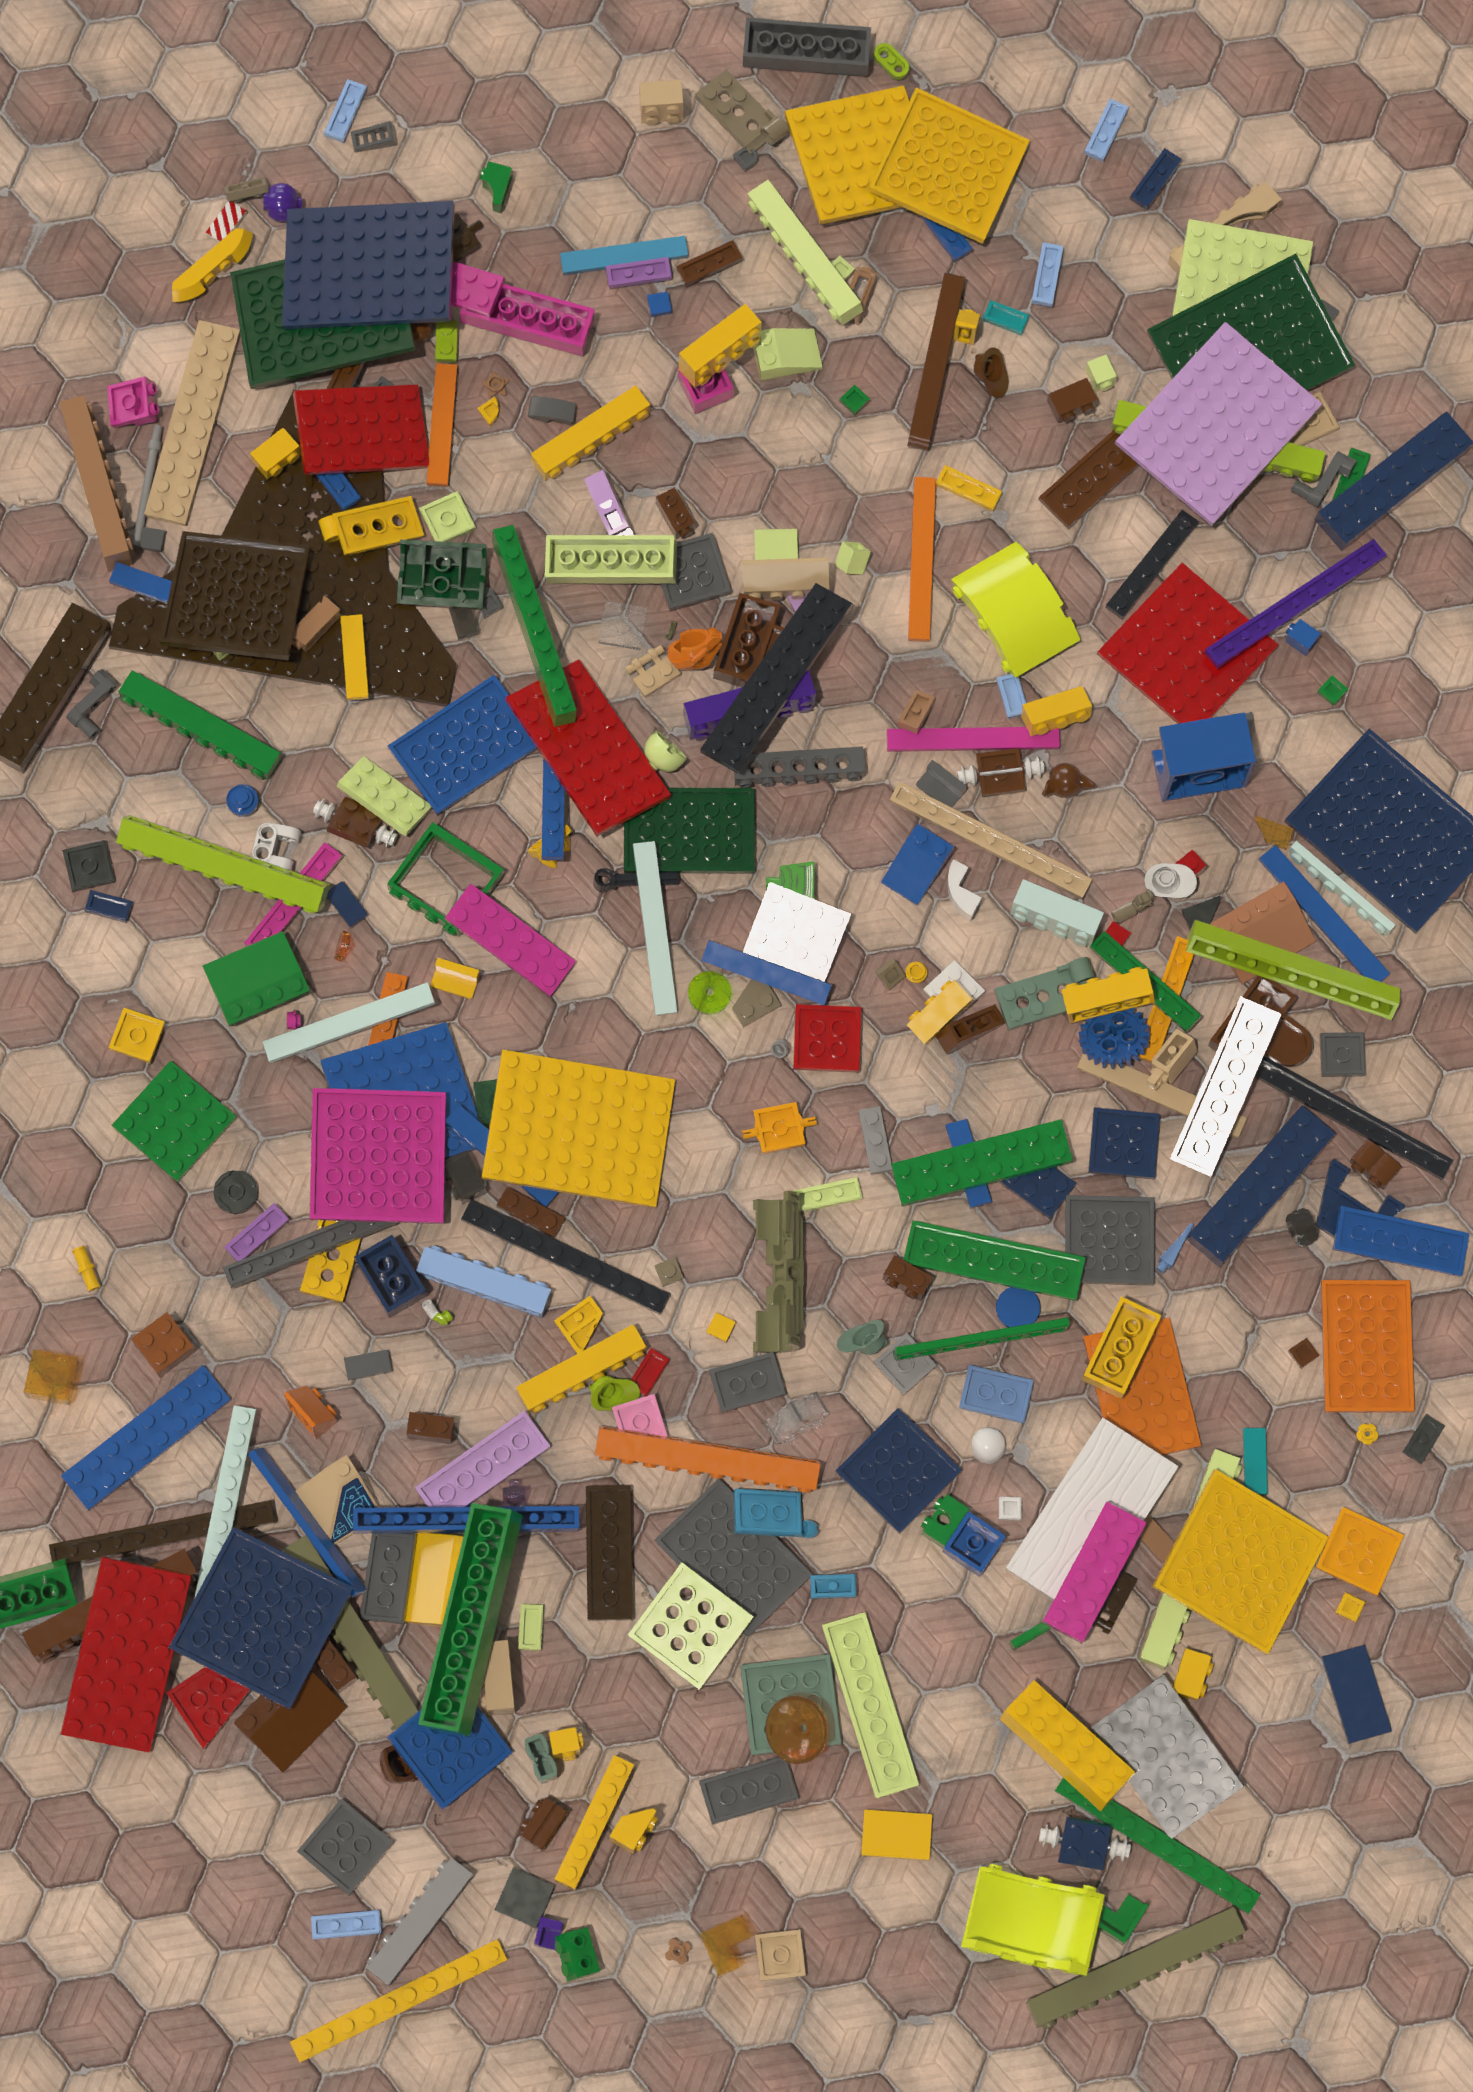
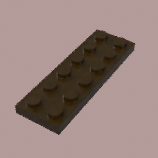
M630 1485L586 1486L587 1621L633 1620Z

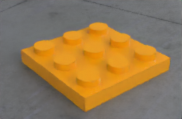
M1342 1507L1315 1569L1377 1597L1404 1535Z

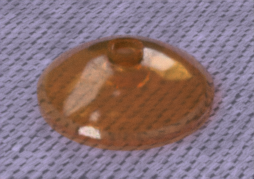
M800 1695L788 1696L775 1703L768 1713L765 1726L766 1737L771 1749L782 1760L793 1764H804L816 1759L823 1752L829 1738V1724L824 1711L815 1701ZM803 1724L806 1726V1731L802 1730Z

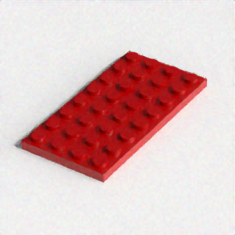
M578 659L562 668L577 710L575 722L554 727L539 681L506 697L505 701L597 837L669 799L671 794Z
M101 1556L61 1727V1735L150 1753L173 1656V1650L169 1649V1646L180 1626L191 1575Z

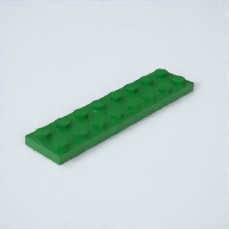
M1059 1119L891 1163L903 1207L1072 1163L1073 1159L1062 1120Z
M912 1220L903 1260L918 1268L1076 1301L1086 1257Z

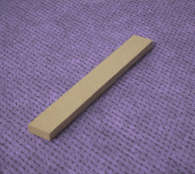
M1087 1054L1082 1055L1077 1069L1185 1117H1189L1197 1096L1165 1082L1155 1091L1148 1086L1147 1080L1150 1077L1149 1075L1124 1064L1123 1068H1120L1118 1064H1115L1114 1069H1111L1110 1064L1102 1068V1062L1094 1065V1060H1088ZM1238 1116L1231 1132V1137L1239 1138L1247 1119L1246 1117Z

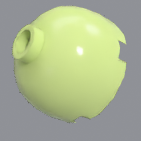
M657 730L645 743V756L655 771L659 769L663 772H672L678 769L687 760V757L674 743L671 744L666 740L667 737Z

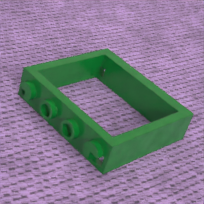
M432 822L389 880L387 886L392 897L397 900L403 899L407 902L406 905L415 912L421 911L425 914L424 917L433 924L437 922L443 926L442 929L449 935L453 936L455 934L460 937L462 932L447 922L443 915L399 887V885L433 838L492 877L482 891L488 897L503 878L504 869Z

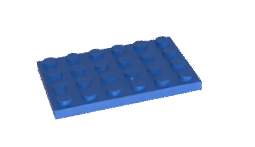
M495 675L388 745L389 751L437 816L537 749L506 703L505 699L509 694Z

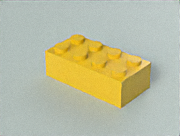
M745 303L679 353V371L694 388L706 384L710 380V376L716 372H722L730 361L738 360L749 347L753 348L760 342L762 322Z
M1136 967L1129 970L1130 973L1121 975L1120 972L1108 975V978L1105 979L1092 978L1087 980L1085 984L1078 985V983L1066 985L1065 989L1061 990L1069 1023L1155 1003L1147 968Z
M1121 1296L1082 1377V1381L1122 1399L1162 1315Z

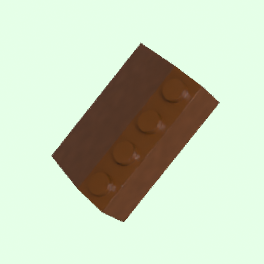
M310 1671L291 1710L260 1695L233 1723L284 1773L347 1707Z

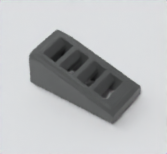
M391 121L351 131L355 153L398 145L395 127ZM385 132H388V138H386ZM376 133L380 134L381 140H377ZM369 134H371V139H372V142H370V143H369V140H368V135H369ZM359 136H363L364 144L360 145Z

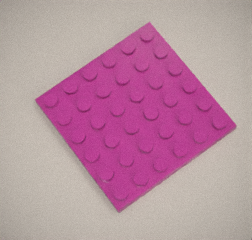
M313 1088L309 1220L443 1224L446 1092Z

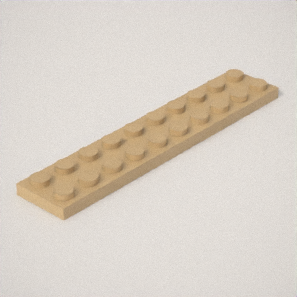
M201 320L198 321L144 515H146V518L185 527L187 525L239 340L240 329Z

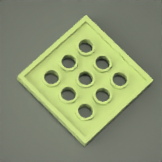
M681 1563L629 1632L628 1636L700 1690L754 1616L687 1565ZM688 1587L692 1590L693 1596L690 1600L684 1601L680 1593L682 1589ZM703 1601H707L711 1606L710 1612L707 1614H701L698 1610L699 1604ZM670 1606H676L679 1609V1615L675 1619H671L667 1615V1610ZM720 1615L727 1616L729 1620L725 1628H720L716 1624V1619ZM690 1619L695 1620L697 1623V1629L692 1633L685 1629V1623ZM657 1624H662L666 1628V1632L662 1637H657L654 1634L653 1630ZM706 1633H712L715 1637V1642L712 1646H706L703 1643V1636ZM677 1637L681 1638L684 1643L683 1648L679 1651L674 1650L671 1646L672 1640ZM693 1651H698L701 1654L702 1659L698 1664H692L689 1660V1656Z

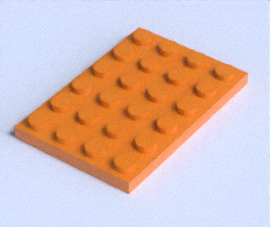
M1322 1280L1324 1413H1413L1414 1382L1410 1280Z
M1170 1318L1160 1319L1123 1398L1120 1399L1095 1387L1102 1418L1163 1456L1201 1447V1442ZM1104 1332L1083 1336L1089 1363Z

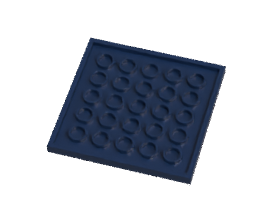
M232 1527L169 1649L291 1710L354 1588Z

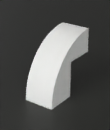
M953 859L947 878L948 895L956 911L971 922L981 903L982 897L960 887L968 872V867Z

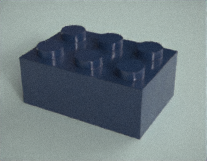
M393 1235L354 1256L356 1265L388 1318L427 1296L426 1289Z

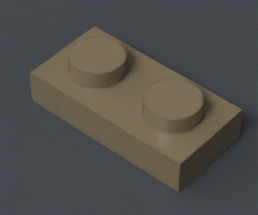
M265 177L224 186L228 202H239L250 196L260 197L264 193L269 192Z

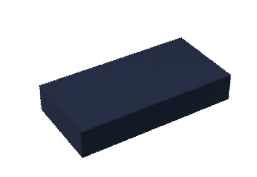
M343 881L329 889L327 899L350 929L368 917L366 911Z
M90 890L84 911L127 923L133 901Z

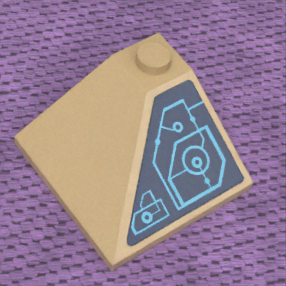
M347 1455L326 1467L295 1490L334 1545L353 1535V1508H379Z

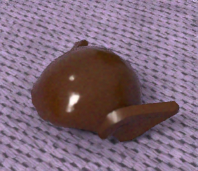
M1060 763L1050 770L1049 780L1046 782L1042 795L1044 797L1055 795L1060 798H1069L1077 795L1081 789L1094 788L1096 784L1081 774L1074 765Z

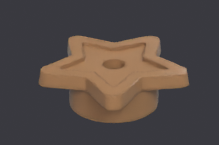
M492 372L488 380L482 381V385L488 389L489 398L496 394L505 396V385L509 382V379L502 378L496 372Z

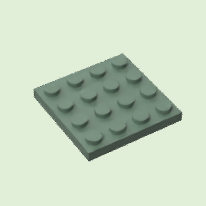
M830 1654L740 1665L751 1756L841 1745Z

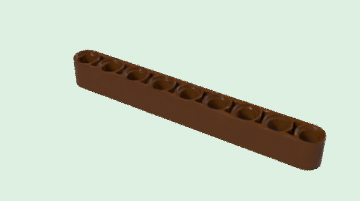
M944 273L910 429L908 447L923 450L929 449L963 291L964 276Z

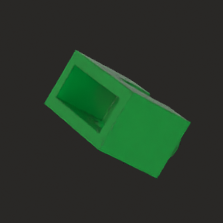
M946 1494L944 1499L939 1497L933 1506V1509L936 1510L932 1517L927 1516L920 1526L923 1528L921 1535L941 1548L945 1547L969 1511L968 1507ZM945 1515L949 1519V1524H939L937 1517Z

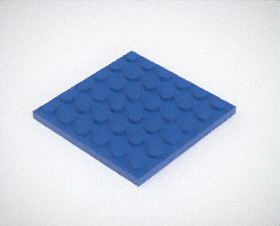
M446 1022L320 1061L330 1089L446 1092L445 1120L460 1105L479 1121ZM445 1123L444 1160L476 1150Z

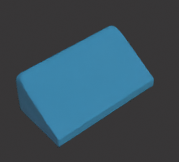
M855 1574L810 1575L811 1599L856 1598Z

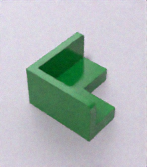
M1129 1894L1116 1913L1103 1905L1097 1930L1123 1946L1149 1905L1141 1903Z

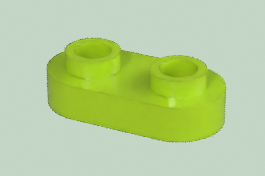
M881 43L876 46L874 50L875 61L893 79H904L909 73L907 60L888 43ZM886 54L888 57L882 58L881 55ZM899 68L902 71L896 72L895 69Z

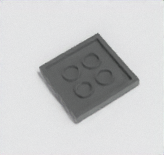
M713 533L677 542L676 584H661L669 611L731 594Z
M341 1798L297 1852L350 1896L393 1845V1842Z

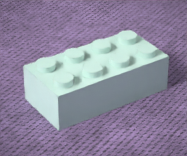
M1023 879L1013 901L1010 914L1020 922L1028 921L1033 923V926L1039 930H1050L1059 938H1069L1074 940V943L1078 946L1089 947L1093 943L1104 912Z

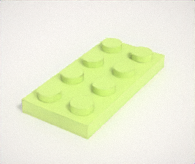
M364 756L337 784L339 789L405 837L431 811V806L428 802Z

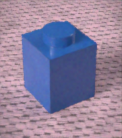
M1299 619L1296 624L1292 622L1285 633L1288 635L1285 642L1307 656L1318 641L1321 633Z

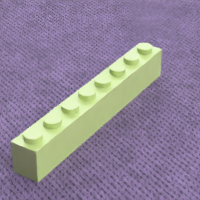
M767 180L748 192L749 202L747 204L753 213L757 212L760 215L759 220L765 229L769 227L772 231L770 234L777 244L781 243L785 256L788 259H793L795 269L799 274L803 273L805 275V281L809 288L817 291L818 294L816 295L821 304H826L829 307L828 312L833 320L838 319L841 325L862 313L863 309L860 300L770 181Z

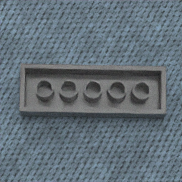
M746 17L743 67L867 76L871 27Z

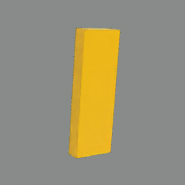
M944 465L935 484L992 512L1002 495L1001 490L947 465Z

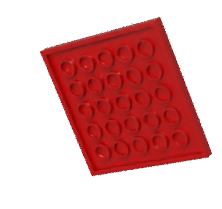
M1182 562L1097 651V655L1179 724L1212 718L1278 648L1279 644L1269 636H1266L1217 669L1205 654V649L1249 621V619Z

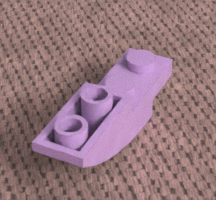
M604 469L585 478L588 490L608 534L634 535Z

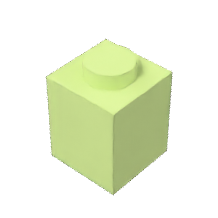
M1107 354L1087 362L1085 370L1095 392L1101 389L1106 391L1114 386L1117 376Z

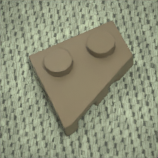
M751 979L733 1005L732 1011L744 1028L781 1007V1004L769 985Z

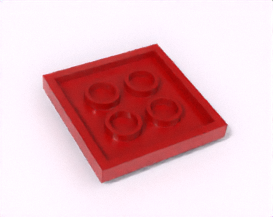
M796 1004L793 1070L859 1073L861 1007Z

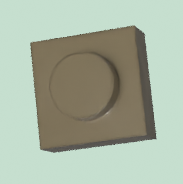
M892 958L876 971L880 981L888 990L905 977L897 962Z
M676 1258L655 1265L662 1287L683 1280V1275Z

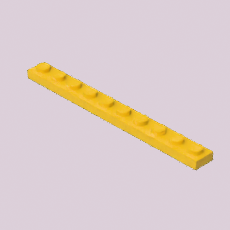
M498 1939L290 2041L299 2063H302L508 1960Z

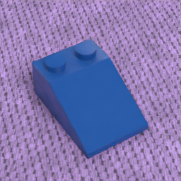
M917 823L881 883L918 906L953 854L954 846Z

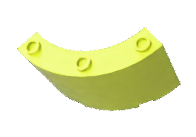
M1017 542L951 579L954 586L952 591L957 599L960 598L976 616L980 629L987 632L1002 660L1000 662L1002 669L1005 673L1009 672L1015 678L1080 641L1070 616L1065 617L1060 608L1063 603L1038 564H1031L1029 554Z
M990 1864L989 1867H979L961 1947L986 1955L993 1954L1000 1956L1001 1959L1048 1970L1058 1969L1064 1973L1087 1976L1105 1895L1096 1892L1097 1888L1084 1885L1082 1889L1053 1884L1051 1879L1038 1877V1880L1002 1871L1003 1867L995 1864Z

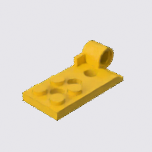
M412 496L334 513L318 521L325 542L340 540L344 555H352L399 544L400 539L416 540L424 536ZM392 517L400 518L402 526L394 525ZM374 521L381 523V531L373 528L372 523ZM353 526H359L363 534L356 535L353 532Z
M319 1220L317 1230L339 1221ZM361 1238L334 1248L340 1253L337 1260L332 1261L327 1258L329 1251L309 1258L300 1292L343 1303L355 1263L354 1256L357 1255ZM327 1270L334 1274L333 1279L328 1282L321 1279L322 1273Z

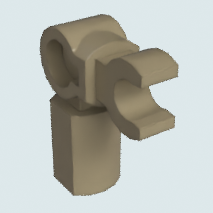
M1147 889L1146 892L1140 895L1138 894L1133 899V903L1129 901L1113 910L1111 915L1117 924H1121L1137 915V911L1141 913L1152 907L1151 899L1154 896L1150 889Z

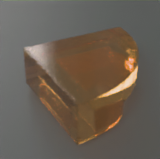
M342 931L334 955L335 960L342 961L350 947V933Z

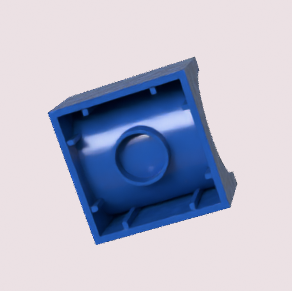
M1245 712L1159 727L1162 749L1153 750L1151 754L1162 802L1240 789L1247 786L1256 759Z

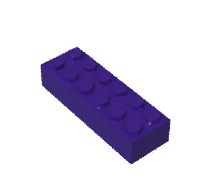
M809 670L777 715L780 719L789 717L791 713L798 711L806 713L815 707L816 692ZM742 688L685 702L683 717L690 740L706 739L715 729Z

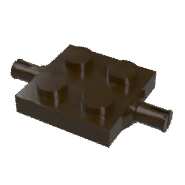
M458 213L454 214V262L480 248V244L473 234L484 227L480 220L468 225L463 222Z

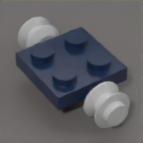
M1067 1816L1063 1834H1060L1058 1826L1054 1830H1050L1047 1824L1045 1828L1040 1829L1039 1841L1042 1842V1847L1046 1843H1050L1052 1849H1054L1058 1842L1061 1844L1058 1857L1059 1863L1103 1870L1106 1852H1109L1112 1860L1115 1856H1120L1121 1860L1124 1861V1857H1129L1131 1844H1127V1839L1121 1843L1118 1842L1117 1837L1111 1841V1844L1108 1843L1111 1831L1110 1824Z

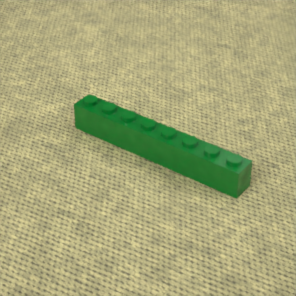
M131 670L118 691L121 701L127 706L132 707L134 705L138 707L139 711L145 716H154L160 724L168 728L172 726L177 729L176 732L185 738L190 736L195 739L199 746L203 748L209 747L214 750L217 756L233 760L232 763L241 769L244 767L249 769L251 774L258 779L265 778L269 781L282 760L279 751Z

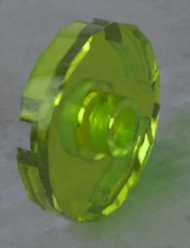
M706 971L696 975L688 987V1000L695 1010L702 1012V1014L712 1015L723 1011L731 998L729 982L717 972ZM712 989L714 993L707 995L705 991Z

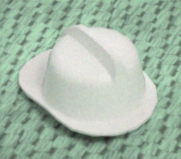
M1155 864L1146 872L1144 879L1146 888L1150 889L1154 896L1187 897L1193 893L1197 884L1194 872L1189 867L1181 864Z

